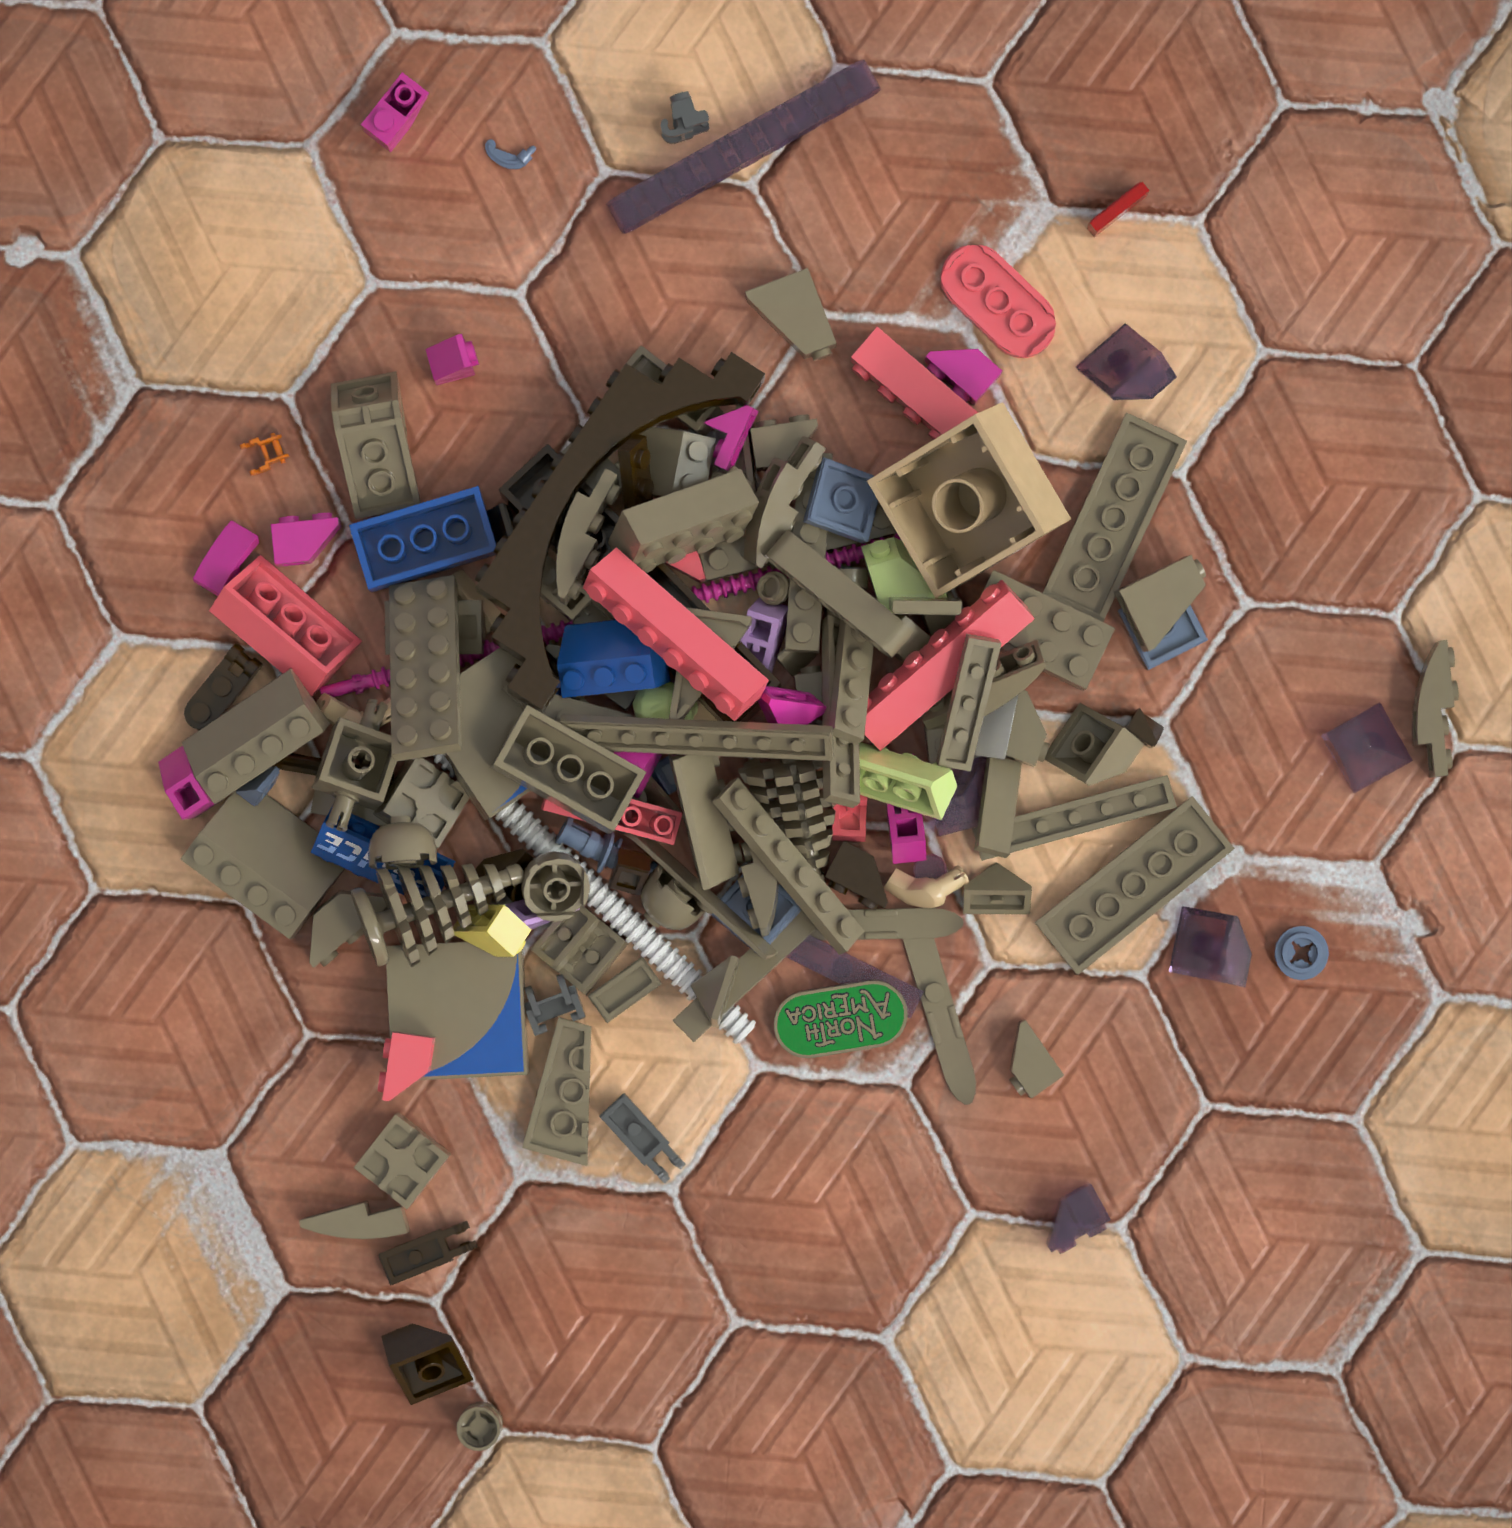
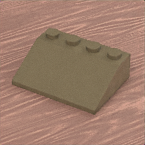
M236 791L231 794L202 829L181 858L183 862L288 939L296 937L345 870V868L326 862L321 857L312 854L311 850L319 832L270 796L266 795L254 807L239 796Z

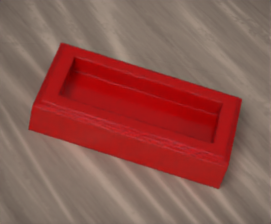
M1143 182L1137 183L1090 220L1087 229L1095 238L1147 197L1150 190Z

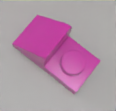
M746 405L704 422L707 426L727 434L725 440L720 439L714 449L715 466L726 471L733 465L735 466L759 411Z

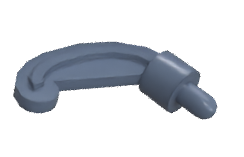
M490 139L485 144L488 156L498 165L507 169H521L533 159L531 155L536 151V147L532 145L526 151L523 149L516 156L496 149L494 140Z

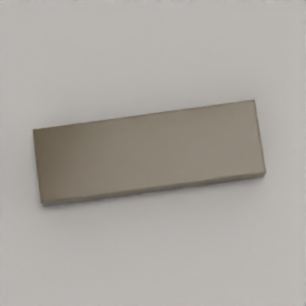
M986 758L974 850L1007 858L1010 855L1021 762L1007 758Z

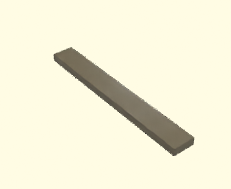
M562 714L559 721L562 725L603 748L615 752L833 761L834 757L833 726Z

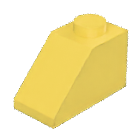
M468 905L472 923L463 929L457 920L453 926L455 936L495 957H514L523 949L526 943L525 939L531 932V929L507 906L488 905L489 911L480 916L474 905Z

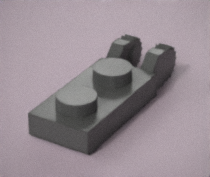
M625 1093L599 1115L644 1166L647 1164L663 1183H666L670 1177L667 1171L653 1160L661 1150L669 1157V1160L675 1167L681 1169L686 1165L680 1156L668 1145L670 1142Z

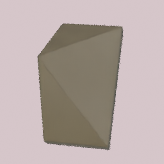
M996 862L964 885L963 914H1030L1032 886Z
M733 955L690 985L712 1027L715 1028L720 1026L739 967L738 957Z

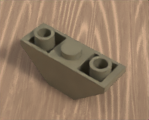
M339 890L313 913L309 960L313 968L319 963L323 967L326 966L339 954L336 951L339 946L345 941L351 945L364 934L351 891ZM366 892L375 912L387 910L382 893Z

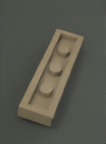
M840 619L829 726H833V736L858 745L864 740L874 646Z
M966 634L937 754L936 763L938 766L971 771L1002 644L999 639Z

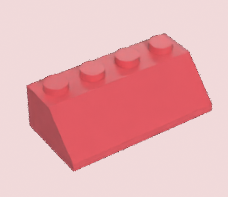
M261 555L223 587L209 612L281 673H285L292 668L311 696L315 695L335 675L362 642L361 639Z

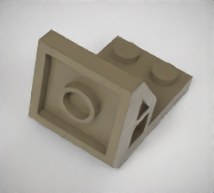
M397 371L332 383L331 409L334 430L355 519L386 514L420 504V495L408 446L407 428Z

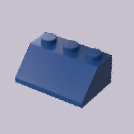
M616 619L565 626L557 661L562 698L653 689L671 682L669 667L663 658L650 647L644 645L638 636L624 624L616 621Z

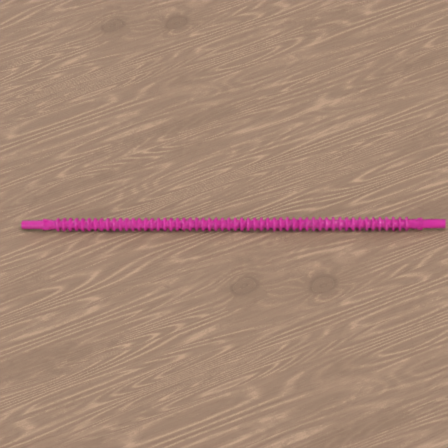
M896 533L895 536H892V537H895V538L901 540L900 537H899V535H898L897 533ZM855 544L851 545V549L843 546L840 552L833 549L832 554H828L826 551V560L838 569L841 568V564L845 563L849 567L852 561L859 564L860 559H864L861 546L856 547ZM767 566L766 571H762L759 568L756 574L749 571L747 576H743L740 573L737 579L730 576L728 581H724L721 578L720 583L717 584L714 581H711L709 586L702 583L701 588L692 586L691 591L701 601L705 600L706 603H709V599L714 598L718 601L719 596L722 595L724 598H728L730 593L737 596L738 591H743L746 594L749 588L756 591L758 581L766 573L772 571L782 572L777 568L772 569L770 566ZM561 620L559 625H555L552 622L549 628L542 625L543 642L546 645L549 644L550 640L558 643L559 638L563 637L565 626L573 623L570 621L565 623ZM485 640L484 654H459L460 666L464 667L466 662H470L473 665L474 660L479 659L480 661L500 647ZM381 667L380 672L372 669V674L352 675V679L322 686L320 688L321 695L326 693L332 697H337L356 692L357 695L371 687L380 689L381 684L389 687L390 669L386 670L385 667Z

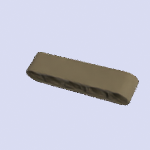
M786 530L766 553L765 557L771 564L889 658H892L912 635L913 630L905 622L789 530Z

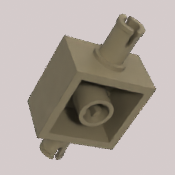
M367 699V705L360 724L339 717L332 726L312 786L313 789L332 795L335 798L326 825L333 829L334 825H337L340 816L336 828L337 831H347L355 804L374 811L380 807L384 801L396 765L391 753V735L379 731L388 705L381 701L380 705L376 708L378 702L376 699ZM354 759L360 761L359 767H361V769H357L355 767V763H353Z

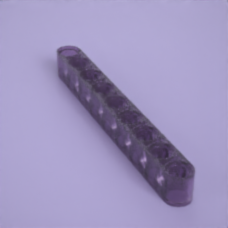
M860 60L611 199L606 206L622 234H627L873 97L881 90V87L867 62Z

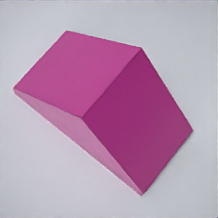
M771 686L765 687L758 700L768 723L808 725L824 714L827 708L810 692Z

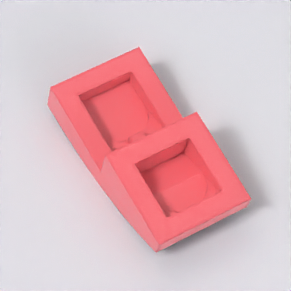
M860 795V803L854 808L836 804L833 807L836 813L834 824L832 825V841L865 842L867 797Z

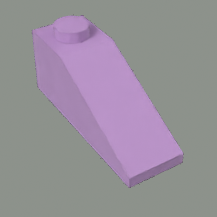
M759 597L747 611V616H752V624L741 638V642L772 673L786 630L788 606L783 604L769 605Z

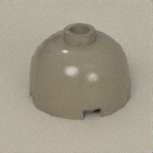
M410 816L391 817L390 824L380 826L373 833L369 842L368 861L369 867L372 869H377V862L385 863V868L388 870H397L396 866H408L409 869L419 868L418 865H424V860L428 859L431 865L437 863V849L434 837L422 824L412 823Z
M552 851L540 854L529 862L524 869L521 890L525 904L537 917L542 920L557 922L571 918L581 905L584 906L589 897L590 884L586 871L575 858L563 852Z
M660 864L648 875L641 892V901L646 911L644 916L653 926L657 928L662 926L671 930H682L691 926L705 913L698 906V899L679 884L667 871L663 870Z

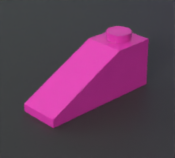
M886 803L893 864L926 861V839L922 814Z

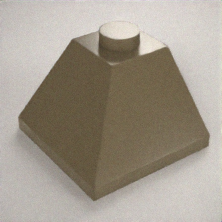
M1079 703L1048 749L1044 760L1090 786L1125 773L1144 746V743L1123 726Z

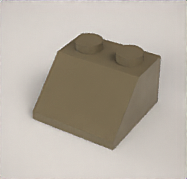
M652 427L640 434L647 437V446L651 455L649 465L651 480L654 484L652 493L654 498H659L708 480L716 438Z

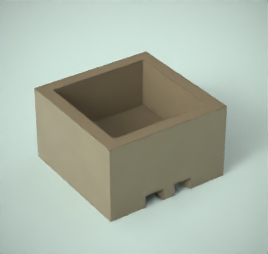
M424 758L409 759L403 764L387 790L383 803L374 811L373 815L386 824H390L391 817L410 816L412 823L422 824L431 832L435 840L436 849H438L469 800V797L458 781L452 780L448 777V774L439 771Z
M397 1113L354 1168L375 1183L382 1191L384 1190L389 1194L391 1198L405 1209H408L451 1156V1153L402 1114Z

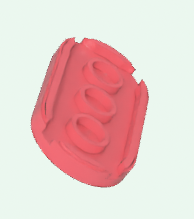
M967 245L956 249L948 256L941 272V286L946 298L997 348L1015 358H1029L1041 353L1048 347L1054 337L1056 326L1052 306L996 251L987 246Z

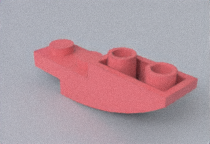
M543 798L541 810L582 820ZM631 799L615 830L674 845L683 813Z

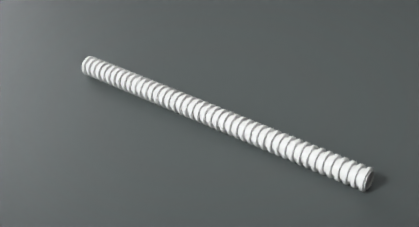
M443 754L433 755L436 764L440 762L442 764L441 768L444 771H450L449 776L451 778L456 777L452 766ZM516 800L496 814L495 819L497 821L501 819L504 822L503 827H509L512 835L517 834L519 836L518 841L520 843L524 841L527 844L526 848L528 850L532 848L535 851L533 853L535 857L543 853L556 851L566 853L575 858L586 871L589 878L590 892L587 906L596 908L594 912L597 915L601 913L604 916L602 920L604 922L608 920L611 923L610 927L612 929L616 927L619 930L617 934L619 936L624 935L627 943L632 942L634 944L633 949L635 951L639 949L642 952L641 956L643 958L647 956L650 959L648 963L650 965L654 963L657 966L656 970L658 972L662 970L665 973L663 977L665 979L670 978L673 981L671 984L674 987L678 985L680 987L679 992L681 994L685 992L688 995L687 999L689 1001L697 998L690 985L702 977V971L700 969L696 971L693 968L694 964L692 962L687 963L685 961L687 957L685 955L681 957L678 954L679 949L671 948V942L669 940L665 942L662 939L664 937L663 934L660 933L658 935L655 933L656 928L654 926L650 928L647 925V919L642 920L639 918L641 914L639 912L634 913L632 911L633 906L631 904L627 906L624 903L625 899L623 897L619 899L616 896L618 892L616 890L612 892L608 888V883L604 885L601 882L602 877H596L594 875L595 871L592 868L588 870L586 868L587 863L585 861L581 863L578 860L579 856L577 854L573 856L570 853L572 851L570 847L565 848L563 843L560 845L556 844V834L554 832L550 834L548 832L549 827L546 825L544 827L541 826V820L539 818L535 820L532 817L533 812L524 810L526 806L524 804L519 805L517 803L518 800ZM738 1005L736 1007L733 1006L723 1015L718 1028L719 1030L723 1028L727 1031L725 1035L727 1037L731 1035L734 1038V1044L740 1043L753 1030L756 1024L754 1020L749 1021L747 1019L748 1014L746 1012L742 1014L739 1011L741 1008Z

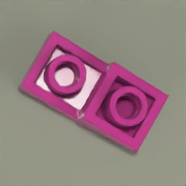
M231 520L205 555L193 577V581L218 596L223 587L240 573L239 566L259 544L258 536Z

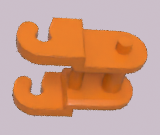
M271 433V437L261 441L257 437L249 440L246 444L242 443L239 445L241 450L259 445L264 455L265 465L260 466L257 470L249 471L250 476L271 470L270 465L274 463H286L285 459L290 456L282 451L279 440L282 438L281 434L275 435V433ZM270 443L273 444L277 457L270 459L265 445Z

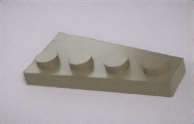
M558 1017L522 1148L581 1165H588L591 1026Z

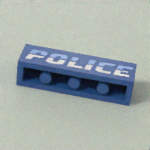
M330 809L321 826L311 853L321 857L326 862L339 865L357 876L365 877L378 883L376 870L369 867L368 849L373 833L380 826L351 814L347 831H337L336 828L340 816L337 825H334L333 829L326 825L331 812ZM437 853V863L435 865H431L429 859L424 860V865L431 867L439 888L443 891L445 884L440 866L451 865L453 867L456 861ZM377 862V868H385V863ZM410 869L421 898L426 897L419 869ZM388 870L397 892L404 895L397 870Z

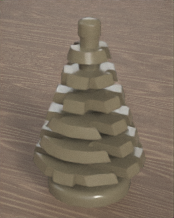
M815 719L808 725H823V721ZM759 758L750 759L743 764V768H738L743 781L750 785L749 791L760 802V805L771 818L781 816L782 819L775 820L774 822L826 883L821 867L826 866L829 862L830 851L824 848L829 847L833 831L831 829L826 830V826L834 824L836 811L834 809L823 810L822 808L829 806L833 808L836 804L823 801V790L819 791L820 788H823V770L815 771V769L823 768V761L769 758L770 761L760 763ZM766 779H774L772 781L765 782ZM776 797L778 798V799H776V800H771V801H769V799H771V798H776Z
M472 863L462 865V871L466 882L459 885L453 867L451 865L440 866L446 890L441 891L431 867L428 865H418L426 897L421 898L409 867L396 866L407 904L404 905L401 903L388 869H375L387 910L375 912L363 888L358 887L350 891L376 965L380 967L388 963L389 954L383 934L395 929L409 966L411 968L420 963V957L409 922L414 921L427 955L430 956L438 949L429 915H434L439 931L447 944L455 935L447 909L454 908L458 922L464 929L472 923L466 902L473 900L476 911L480 916L489 911L485 895L492 893L495 901L499 902L505 897L504 887L515 886L523 882L524 871L519 864H513L498 872L494 864H483L486 874L485 876L478 877Z

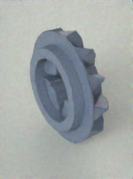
M1306 926L1293 927L1283 932L1275 944L1274 958L1280 971L1292 979H1311L1317 976L1327 964L1329 956L1328 945L1324 937L1313 928ZM1292 942L1300 947L1310 943L1313 944L1306 953L1311 963L1310 965L1302 959L1290 962L1293 959L1292 956L1296 953L1293 948L1294 946L1291 944Z

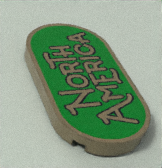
M879 979L802 990L789 995L780 1004L774 1017V1032L780 1045L788 1053L800 1058H816L878 1048L892 1043L901 1035L907 1023L908 1008L905 998L900 991L890 985V983Z

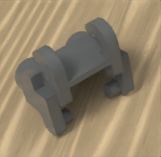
M688 91L677 93L670 97L674 129H669L667 119L662 120L661 132L664 141L669 144H676L692 139L694 135L709 131L707 111L695 110Z
M563 974L556 976L562 993L541 1001H536L532 986L525 987L529 1002L524 1003L535 1036L548 1032L546 1024L538 1025L539 1023L576 1010V1012L570 1014L573 1022L586 1017L575 985L567 987Z

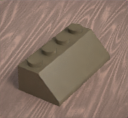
M291 668L185 739L182 744L196 780L215 805L324 732L330 722Z
M529 705L525 706L490 767L607 834L614 832L646 774V771Z
M668 754L696 874L702 889L707 890L738 875L739 869L737 864L743 862L739 843L732 844L730 832L735 831V829L712 802L726 787L724 779L717 780L714 768L720 766L719 756Z

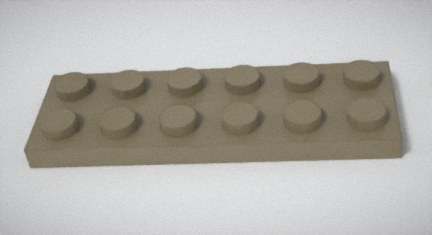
M1129 413L1125 414L1043 590V594L1104 622L1115 598L1114 591L1119 589L1187 440Z
M454 575L389 586L392 756L395 762L462 751L457 580Z
M1191 796L1034 923L1075 974L1078 975L1235 848L1195 798Z

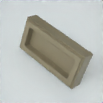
M641 957L589 994L588 997L608 1023L662 983L646 960Z

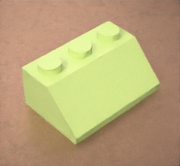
M859 743L860 795L942 820L957 788L953 771L950 768L938 766L936 762L931 764L921 761L910 753L898 754L889 751L886 747L880 751L874 744Z

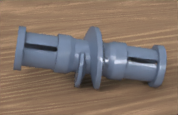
M567 817L555 839V843L558 845L563 843L577 850L582 856L597 861V873H601L606 867L612 869L623 839L620 838L614 843V832L606 833L602 838L599 833L593 830L589 831L574 823V818ZM652 861L650 863V873L658 866L657 862Z

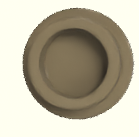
M776 571L768 572L758 581V595L766 604L780 605L789 597L790 582L783 573Z

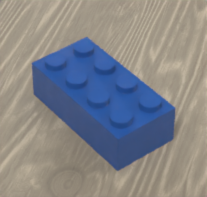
M479 486L349 525L368 590L372 593L389 588L392 585L406 583L497 555L494 553L497 545L496 538Z

